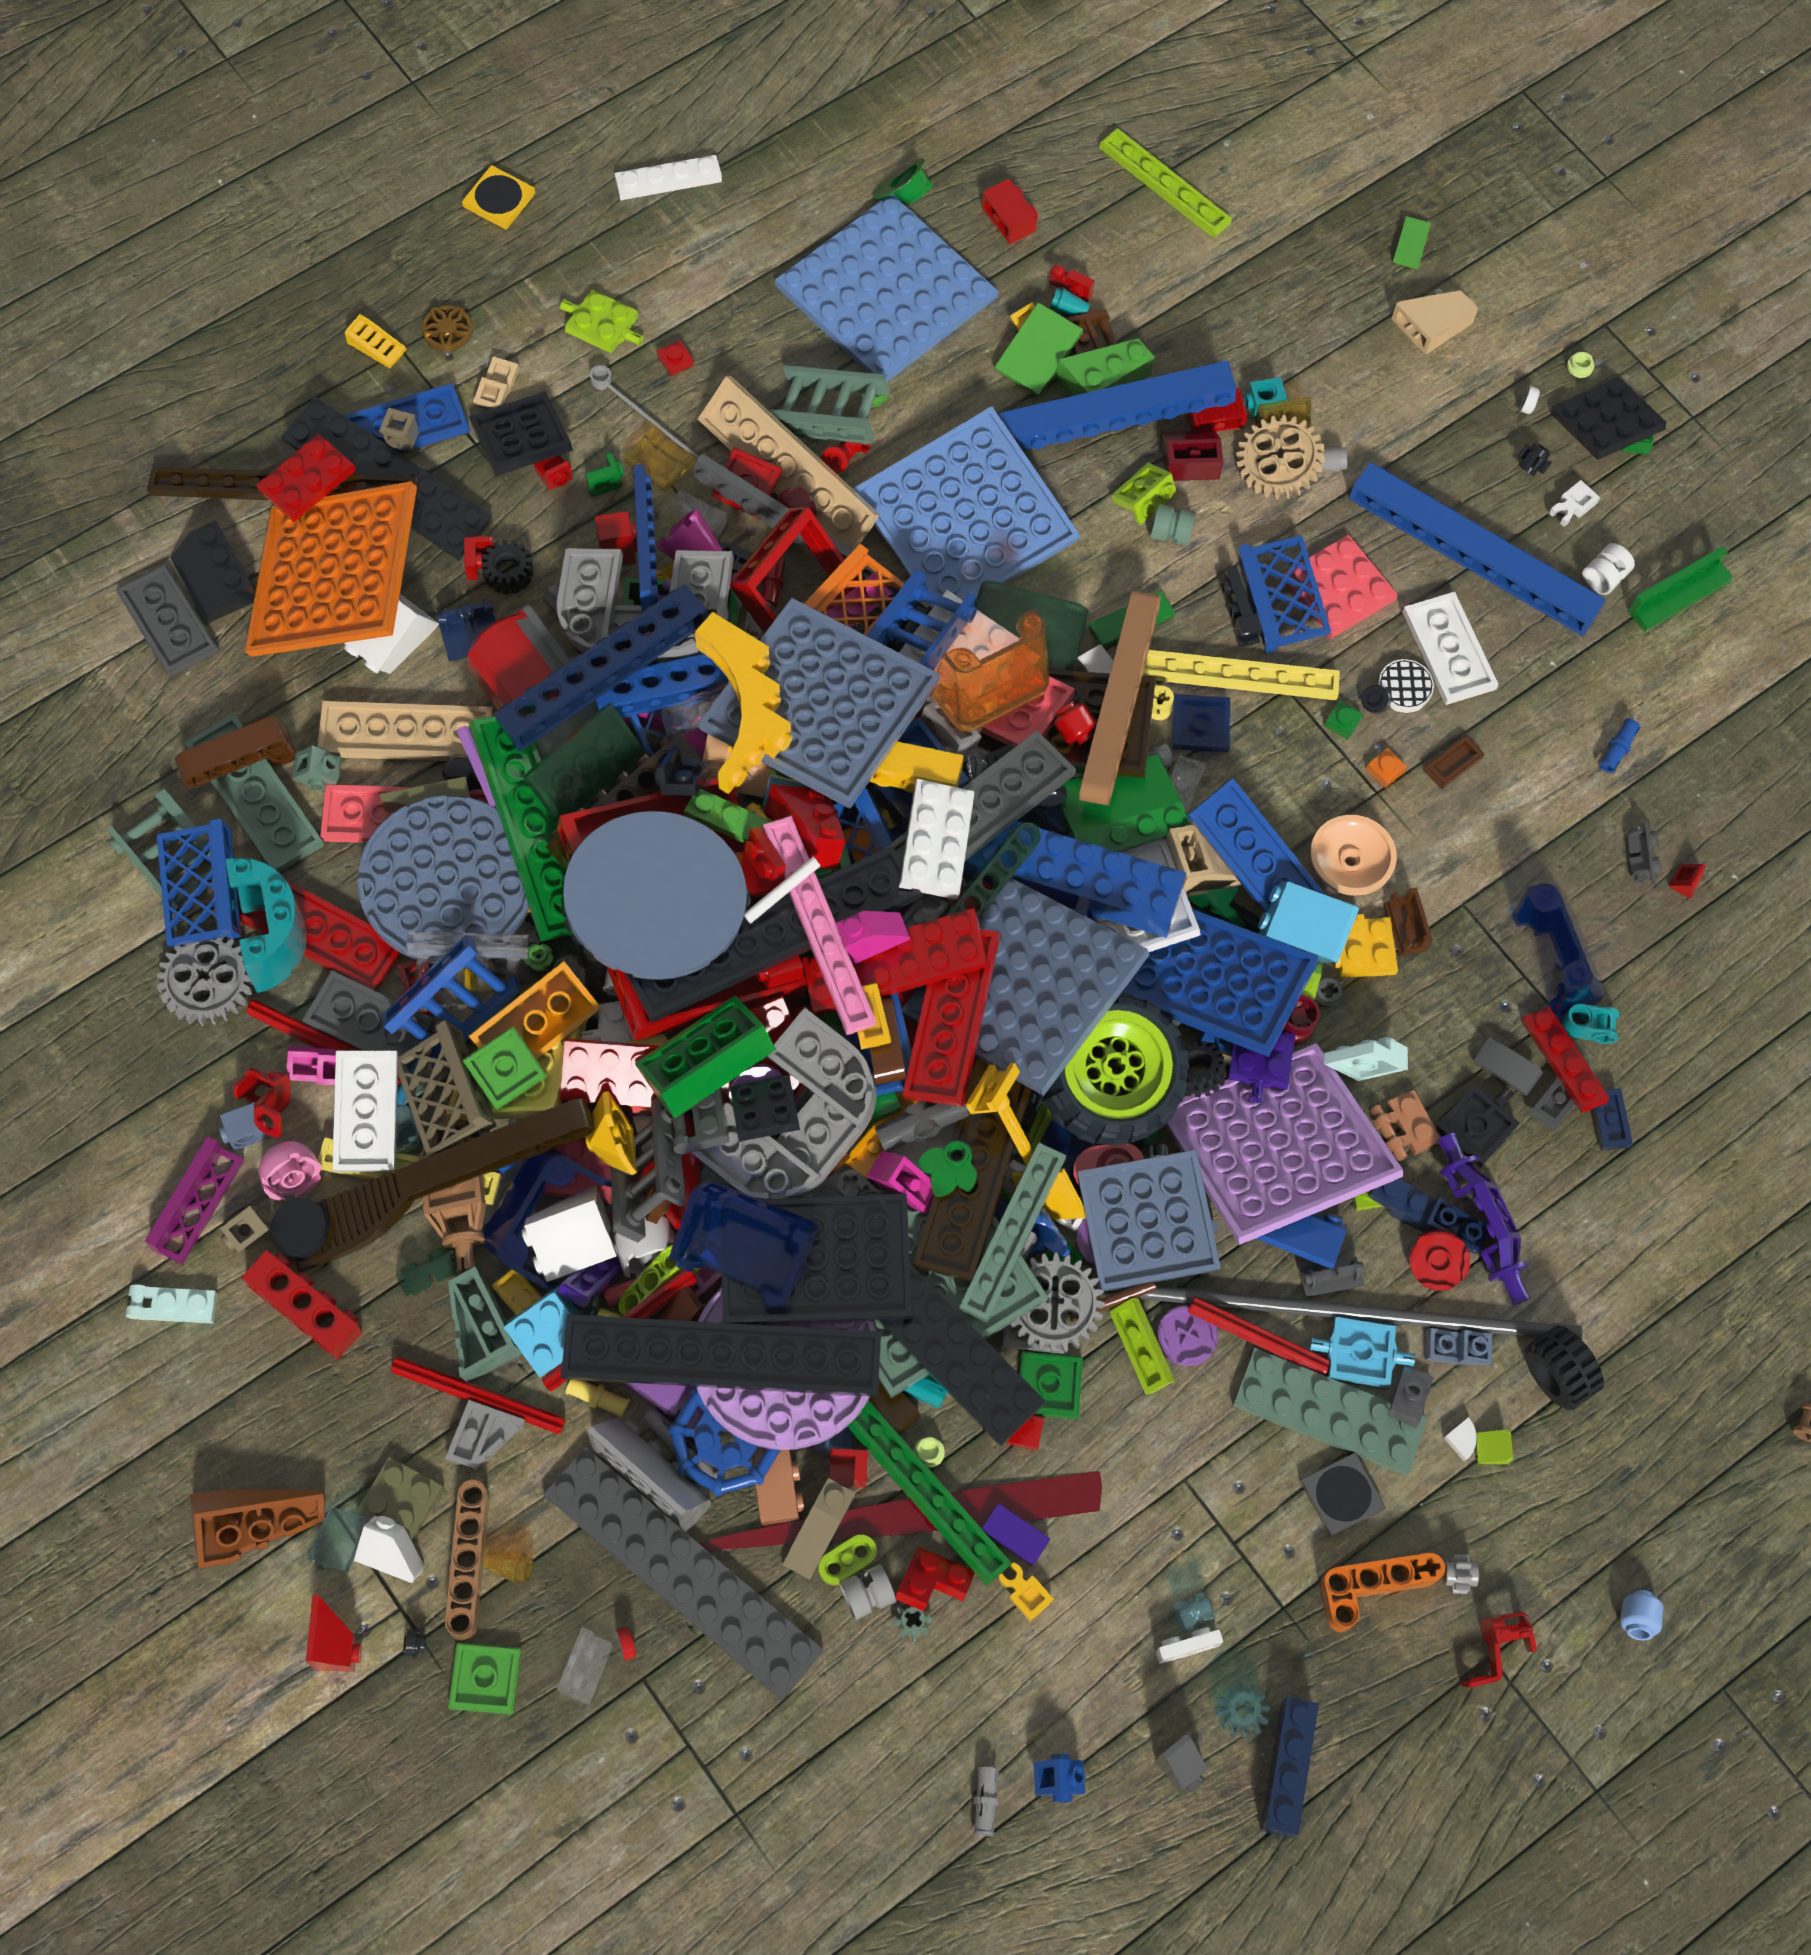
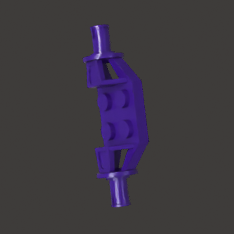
M1455 1133L1439 1138L1437 1141L1449 1163L1439 1171L1441 1177H1447L1455 1197L1461 1198L1476 1192L1473 1194V1199L1480 1211L1484 1210L1489 1220L1485 1222L1487 1230L1493 1239H1498V1243L1480 1252L1491 1273L1488 1277L1489 1281H1503L1513 1305L1529 1300L1531 1297L1519 1275L1521 1270L1529 1266L1527 1261L1520 1262L1522 1238L1497 1184L1473 1166L1480 1160L1478 1155L1465 1156ZM1459 1172L1470 1184L1461 1187L1455 1174ZM1498 1252L1500 1254V1270L1493 1254Z

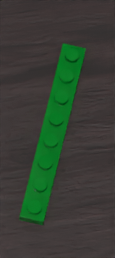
M868 1400L860 1414L847 1427L983 1583L988 1586L1012 1563Z

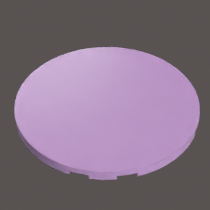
M722 1288L708 1302L698 1322L723 1323ZM873 1320L750 1324L876 1331ZM697 1387L702 1402L709 1413L728 1432L750 1444L777 1450L810 1447L832 1438L845 1429L860 1414L870 1397Z

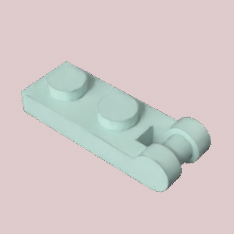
M130 1285L129 1296L131 1297L130 1306L126 1308L125 1317L139 1320L213 1324L218 1294L214 1290ZM144 1299H152L151 1308L143 1307Z

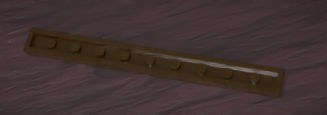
M152 466L147 491L150 496L268 500L258 491L256 485L273 471ZM351 474L326 496L411 481L417 486L415 506L420 482L418 477Z

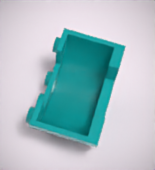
M249 858L225 859L230 887L238 888L243 914L263 909L266 912L269 934L239 940L244 968L256 992L260 993L286 980L291 975L290 972L296 964L301 962L307 944L306 924L290 886L277 870L263 862Z

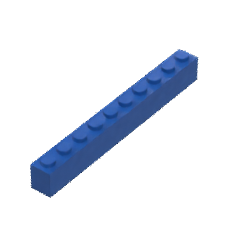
M1227 360L997 414L1022 451L1041 449L1046 445L1055 443H1068L1072 439L1081 437H1094L1099 433L1111 430L1120 431L1125 427L1137 424L1146 425L1151 421L1159 419H1172L1185 413H1198L1211 407H1224L1236 402V385L1229 361Z
M1370 462L1353 485L1349 500L1583 637L1606 601L1596 591L1589 590L1580 585L1572 577L1565 576L1556 571L1548 563L1541 562L1532 557L1527 551L1508 543L1500 535L1489 532L1479 523L1465 518L1455 509L1441 504L1431 495L1417 490L1407 481L1400 480L1388 473L1383 467L1376 466Z

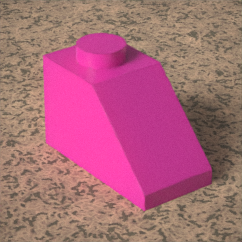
M862 911L836 923L844 947L855 964L910 940L903 918L898 912Z
M882 1150L868 1172L867 1177L888 1194H907V1205L927 1215L934 1198L931 1179L905 1156Z

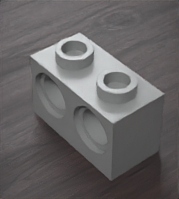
M948 697L925 705L920 719L945 750L950 753L964 755L963 762L972 759L981 735Z

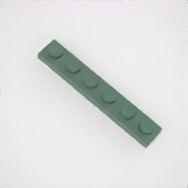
M1038 1142L962 1300L959 1310L988 1323L1066 1160L1065 1154Z

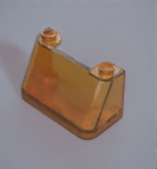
M1035 609L1023 614L1019 618L1016 625L1020 635L1019 641L981 660L971 650L966 648H956L942 655L937 673L940 674V680L930 695L959 730L964 732L974 731L1042 696L1046 692L1050 682L1046 627L1043 619Z

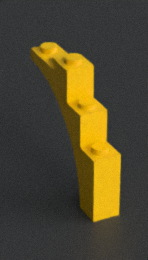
M712 612L695 631L696 648L713 660L727 676L737 695L742 713L736 743L729 758L718 772L719 788L729 794L735 786L739 787L744 782L747 772L753 765L757 766L765 754L774 759L780 751L783 752L789 747L792 741L791 722L775 713L781 703L780 684L764 675L770 666L769 646Z

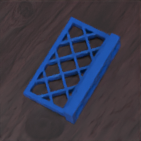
M1302 535L1251 548L1249 544L1238 546V561L1253 612L1258 614L1263 632L1260 633L1266 654L1276 652L1279 646L1331 634V628ZM1299 546L1300 554L1296 560L1283 554L1287 547ZM1268 553L1274 556V559L1268 567L1258 562L1257 555ZM1279 559L1292 565L1286 575L1273 569ZM1296 568L1307 573L1303 584L1290 578ZM1269 574L1282 580L1276 590L1265 585V580ZM1286 583L1299 589L1293 599L1280 593ZM1303 591L1314 596L1315 600L1310 607L1297 601ZM1276 598L1289 604L1283 614L1272 609V604ZM1293 606L1306 612L1300 623L1287 617ZM1312 615L1321 620L1323 627L1311 629L1304 624ZM1283 622L1296 628L1292 635L1280 636L1279 628Z
M865 787L855 801L859 811L855 824L841 819L846 806L840 803L833 806L835 811H838L839 823L854 827L849 843L845 842L848 855L850 856L851 849L853 848L865 852V858L876 854V852L872 851L874 844L878 852H880L895 840L871 791ZM862 819H863V821H864L866 827L860 826V823H861V820H862ZM858 829L870 833L872 839L868 850L853 845Z
M220 818L210 820L209 825L156 834L167 945L173 947L226 936L229 939L242 937L237 887H230L225 860L234 858L231 827ZM208 834L209 843L202 851L192 845L199 835ZM178 839L184 844L172 857L167 853L166 841ZM191 848L199 855L188 868L179 860ZM204 859L208 860L212 866V870L205 879L195 873V870ZM177 864L186 872L174 884L169 880V873ZM191 875L201 881V884L192 895L181 889ZM208 886L214 890V898L206 907L197 899ZM178 892H181L189 899L177 912L172 908L171 901ZM195 902L205 910L193 923L184 915ZM212 914L217 918L218 929L205 932L200 926L208 915ZM181 919L191 925L184 936L175 937L174 928Z

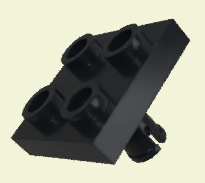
M790 1075L729 1086L739 1142L766 1136L774 1137L777 1134L800 1130Z

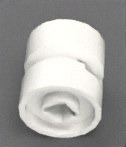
M1610 543L1584 568L1582 572L1583 579L1589 588L1598 594L1608 595L1633 570L1635 566L1634 559L1624 547L1616 543Z

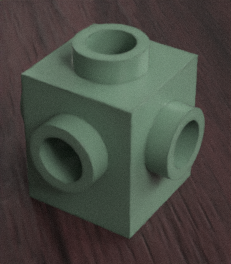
M312 745L295 754L292 779L307 785L311 790L323 791L326 785L337 784L340 777L341 757L330 753L328 749Z

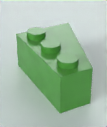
M1137 338L1059 359L1056 378L1072 396L1144 380L1152 373L1155 356Z

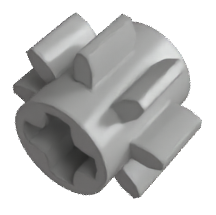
M1454 1554V1556H1451V1562H1444L1445 1573L1443 1575V1583L1445 1586H1452L1453 1594H1468L1471 1591L1470 1586L1477 1587L1479 1581L1478 1564L1469 1562L1468 1554Z

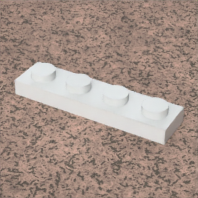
M716 155L614 173L620 200L722 182V175Z

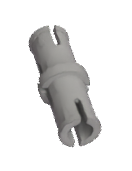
M978 1767L977 1797L973 1798V1804L976 1805L973 1835L994 1836L996 1807L999 1806V1799L996 1798L999 1769Z

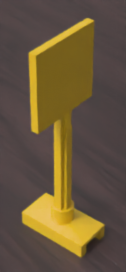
M1010 1063L1005 1071H998L995 1064L989 1065L965 1105L970 1114L998 1111L1027 1166L1034 1151L1009 1105L1010 1100L1007 1096L1020 1071L1016 1063ZM1063 1168L1060 1170L1043 1208L1050 1214L1052 1220L1086 1218L1084 1206ZM1025 1171L1012 1172L1011 1178L1016 1187Z

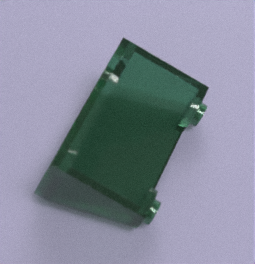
M984 581L981 583L975 607L979 612L1040 652L1031 668L1074 671L1088 619V609L1085 606L999 582Z

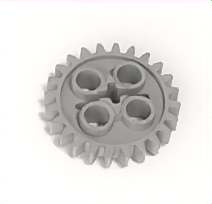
M221 937L216 940L210 939L185 944L183 947L178 945L174 946L175 954L165 953L169 963L161 962L159 964L164 972L156 975L158 980L162 982L157 985V989L160 993H163L160 998L163 1003H168L166 1007L169 1012L176 1011L175 1015L179 1020L186 1015V1020L189 1024H192L198 1018L200 1025L204 1026L206 1018H210L213 1025H216L217 1016L221 1015L227 1021L228 1011L238 1014L236 1005L246 1006L247 1003L243 995H252V991L247 985L253 984L244 968L241 947H236L234 939L226 942L225 938ZM207 956H214L211 962L202 963L203 959ZM191 975L190 979L186 982H179L182 976ZM233 976L230 982L220 983L224 977ZM210 995L208 1000L197 1002L200 996Z
M1058 1253L1054 1254L1053 1261H1048L1047 1256L1042 1254L1040 1264L1035 1259H1030V1270L1037 1281H1043L1047 1284L1048 1290L1045 1293L1049 1298L1048 1301L1012 1322L1010 1327L1016 1328L1020 1326L1021 1329L1017 1337L1022 1338L1028 1335L1027 1346H1031L1035 1341L1039 1342L1038 1348L1040 1352L1044 1349L1045 1345H1050L1051 1354H1054L1056 1346L1061 1345L1062 1350L1066 1353L1068 1343L1070 1342L1075 1348H1079L1078 1338L1081 1337L1088 1342L1090 1336L1087 1329L1096 1332L1098 1327L1093 1320L1100 1321L1103 1317L1101 1313L1096 1311L1105 1306L1104 1302L1096 1300V1298L1101 1297L1104 1293L1100 1289L1094 1290V1287L1099 1283V1279L1089 1280L1088 1277L1092 1269L1088 1268L1082 1272L1080 1270L1082 1261L1079 1260L1075 1265L1070 1264V1255L1066 1256L1064 1262L1059 1261ZM1056 1276L1058 1277L1057 1301L1063 1304L1058 1305L1057 1329L1052 1330V1305L1048 1302L1052 1298V1278ZM1067 1282L1075 1283L1079 1288L1078 1293L1067 1295L1062 1290L1063 1284ZM1035 1311H1042L1046 1314L1047 1321L1043 1324H1035L1030 1319V1315ZM1066 1312L1074 1313L1078 1318V1322L1072 1326L1065 1325L1061 1320V1316Z

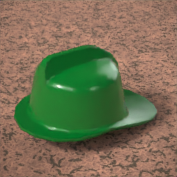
M923 158L918 159L903 172L882 184L874 192L873 198L881 199L893 194L902 203H912L919 200L932 187L931 181L922 168L925 160Z

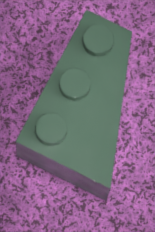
M473 1267L449 1280L448 1287L452 1319L454 1320L456 1331L455 1343L460 1363L459 1375L467 1382H472L521 1355L522 1352L503 1328L508 1320L485 1273L477 1267Z

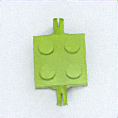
M591 290L584 301L578 305L566 299H563L560 304L561 310L572 314V317L565 325V332L612 354L616 347L625 340L638 346L644 340L643 335L631 330L633 324L638 319V311L597 291Z

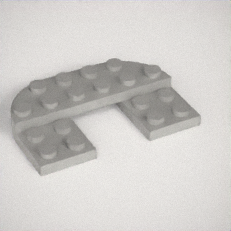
M565 549L557 597V613L568 639L582 653L593 647L601 638L608 637L618 630L623 623L631 621L642 613L641 605H615L623 560L621 549ZM676 550L670 591L686 584L705 606L707 616L714 612L723 619L728 620L727 602L734 560L732 551ZM695 632L652 662H669L702 653L696 648Z
M806 1008L801 1011L774 1044L776 1050L767 1056L814 1093L797 1114L800 1130L782 1133L777 1140H774L771 1136L739 1142L733 1106L727 1102L724 1105L730 1142L691 1152L740 1193L753 1200L802 1198L811 1193L825 1180L863 1133L875 1110L877 1098L876 1082L865 1058L854 1045Z

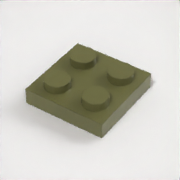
M388 1457L356 1513L369 1521L374 1516H385L393 1519L396 1524L404 1526L413 1542L443 1492L444 1487Z

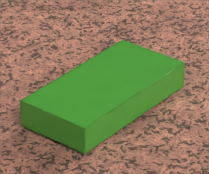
M1406 216L1393 263L1418 270L1431 226L1430 222Z

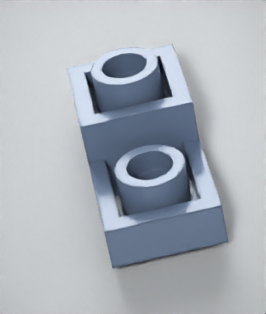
M1430 1328L1426 1330L1425 1360L1463 1365H1491L1492 1334L1468 1330L1453 1332Z

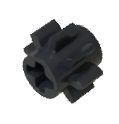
M1534 442L1532 446L1526 444L1517 455L1522 459L1518 465L1533 476L1538 471L1543 474L1552 463L1548 459L1551 452L1537 442Z

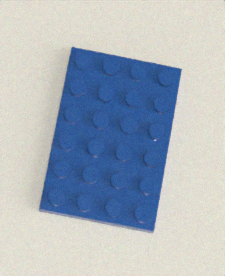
M1192 909L1201 935L1149 952L1148 958L1122 992L1130 993L1133 997L1142 1000L1147 999L1161 1008L1160 1012L1165 1017L1269 1057L1318 964V956Z

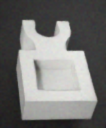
M1580 480L1562 495L1560 499L1562 503L1554 505L1549 514L1553 517L1556 513H1563L1565 516L1560 524L1565 527L1570 522L1573 514L1578 518L1582 517L1599 502L1600 497Z

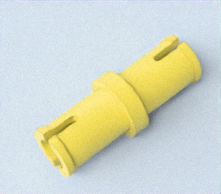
M570 1380L565 1392L590 1403V1407L594 1409L597 1407L618 1415L620 1418L624 1416L630 1403V1399L605 1390L606 1386L602 1384L596 1386L585 1380Z

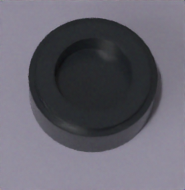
M1371 685L1362 693L1361 702L1367 711L1379 714L1386 711L1390 706L1391 695L1386 688L1380 685Z

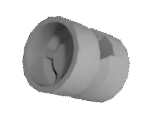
M881 1564L865 1570L861 1578L854 1575L839 1582L845 1601L855 1620L871 1614L875 1606L882 1609L896 1603L894 1591Z

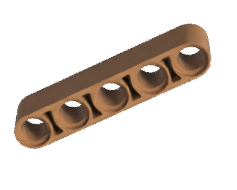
M477 1480L464 1482L460 1486L457 1496L445 1626L450 1635L458 1641H468L476 1634L478 1628L490 1500L484 1485ZM474 1490L482 1492L481 1499L477 1503L470 1504L466 1502V1496L469 1492ZM473 1521L479 1524L475 1534H463V1528L468 1522ZM466 1553H472L476 1556L475 1562L470 1567L460 1566V1559ZM461 1586H472L473 1591L470 1597L463 1600L457 1598V1590ZM460 1617H467L470 1622L468 1628L463 1632L454 1631V1622Z

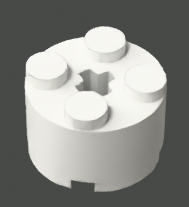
M664 1215L661 1216L657 1224L647 1221L645 1218L646 1237L639 1243L618 1233L615 1234L613 1241L616 1243L617 1254L626 1277L630 1278V1273L636 1274L638 1278L666 1247L673 1245L680 1248L674 1228Z

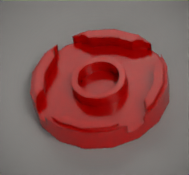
M1431 1230L1420 1235L1412 1244L1409 1253L1410 1270L1424 1287L1436 1291L1449 1290L1467 1276L1470 1268V1254L1464 1241L1455 1233L1446 1230Z

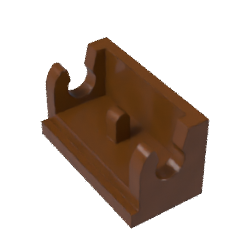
M1417 887L1408 889L1406 894L1398 897L1397 892L1393 893L1383 906L1386 916L1391 918L1393 939L1398 956L1426 952L1433 938Z

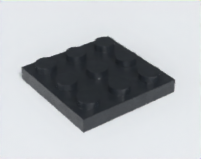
M1620 377L1552 406L1551 415L1597 460L1666 429V421Z
M546 391L469 416L471 426L495 476L573 451L571 441Z

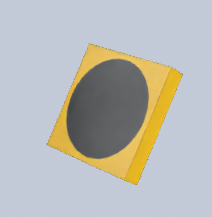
M491 165L463 199L462 204L464 208L507 230L536 192L534 187Z

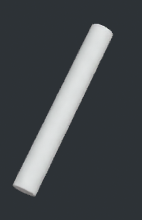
M812 857L747 910L744 913L746 920L751 924L818 869L820 867L818 861Z

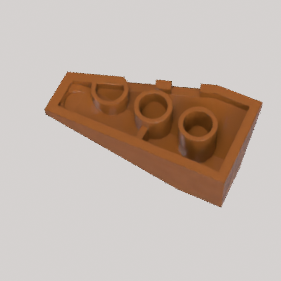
M219 1489L190 1494L191 1518L198 1569L235 1562L241 1559L240 1555L255 1548L261 1550L269 1546L268 1542L284 1535L290 1537L325 1521L322 1490Z

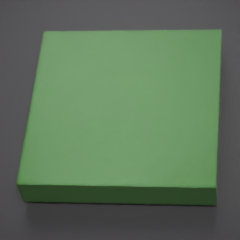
M514 1026L463 1059V1062L497 1111L548 1077Z
M457 1643L448 1709L514 1715L522 1649Z

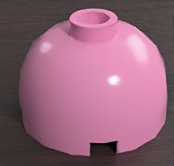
M285 1141L268 1149L262 1156L258 1168L264 1192L270 1198L278 1201H286L284 1196L295 1194V1198H299L312 1191L321 1179L319 1172L322 1170L321 1164L314 1152L305 1144L297 1141Z

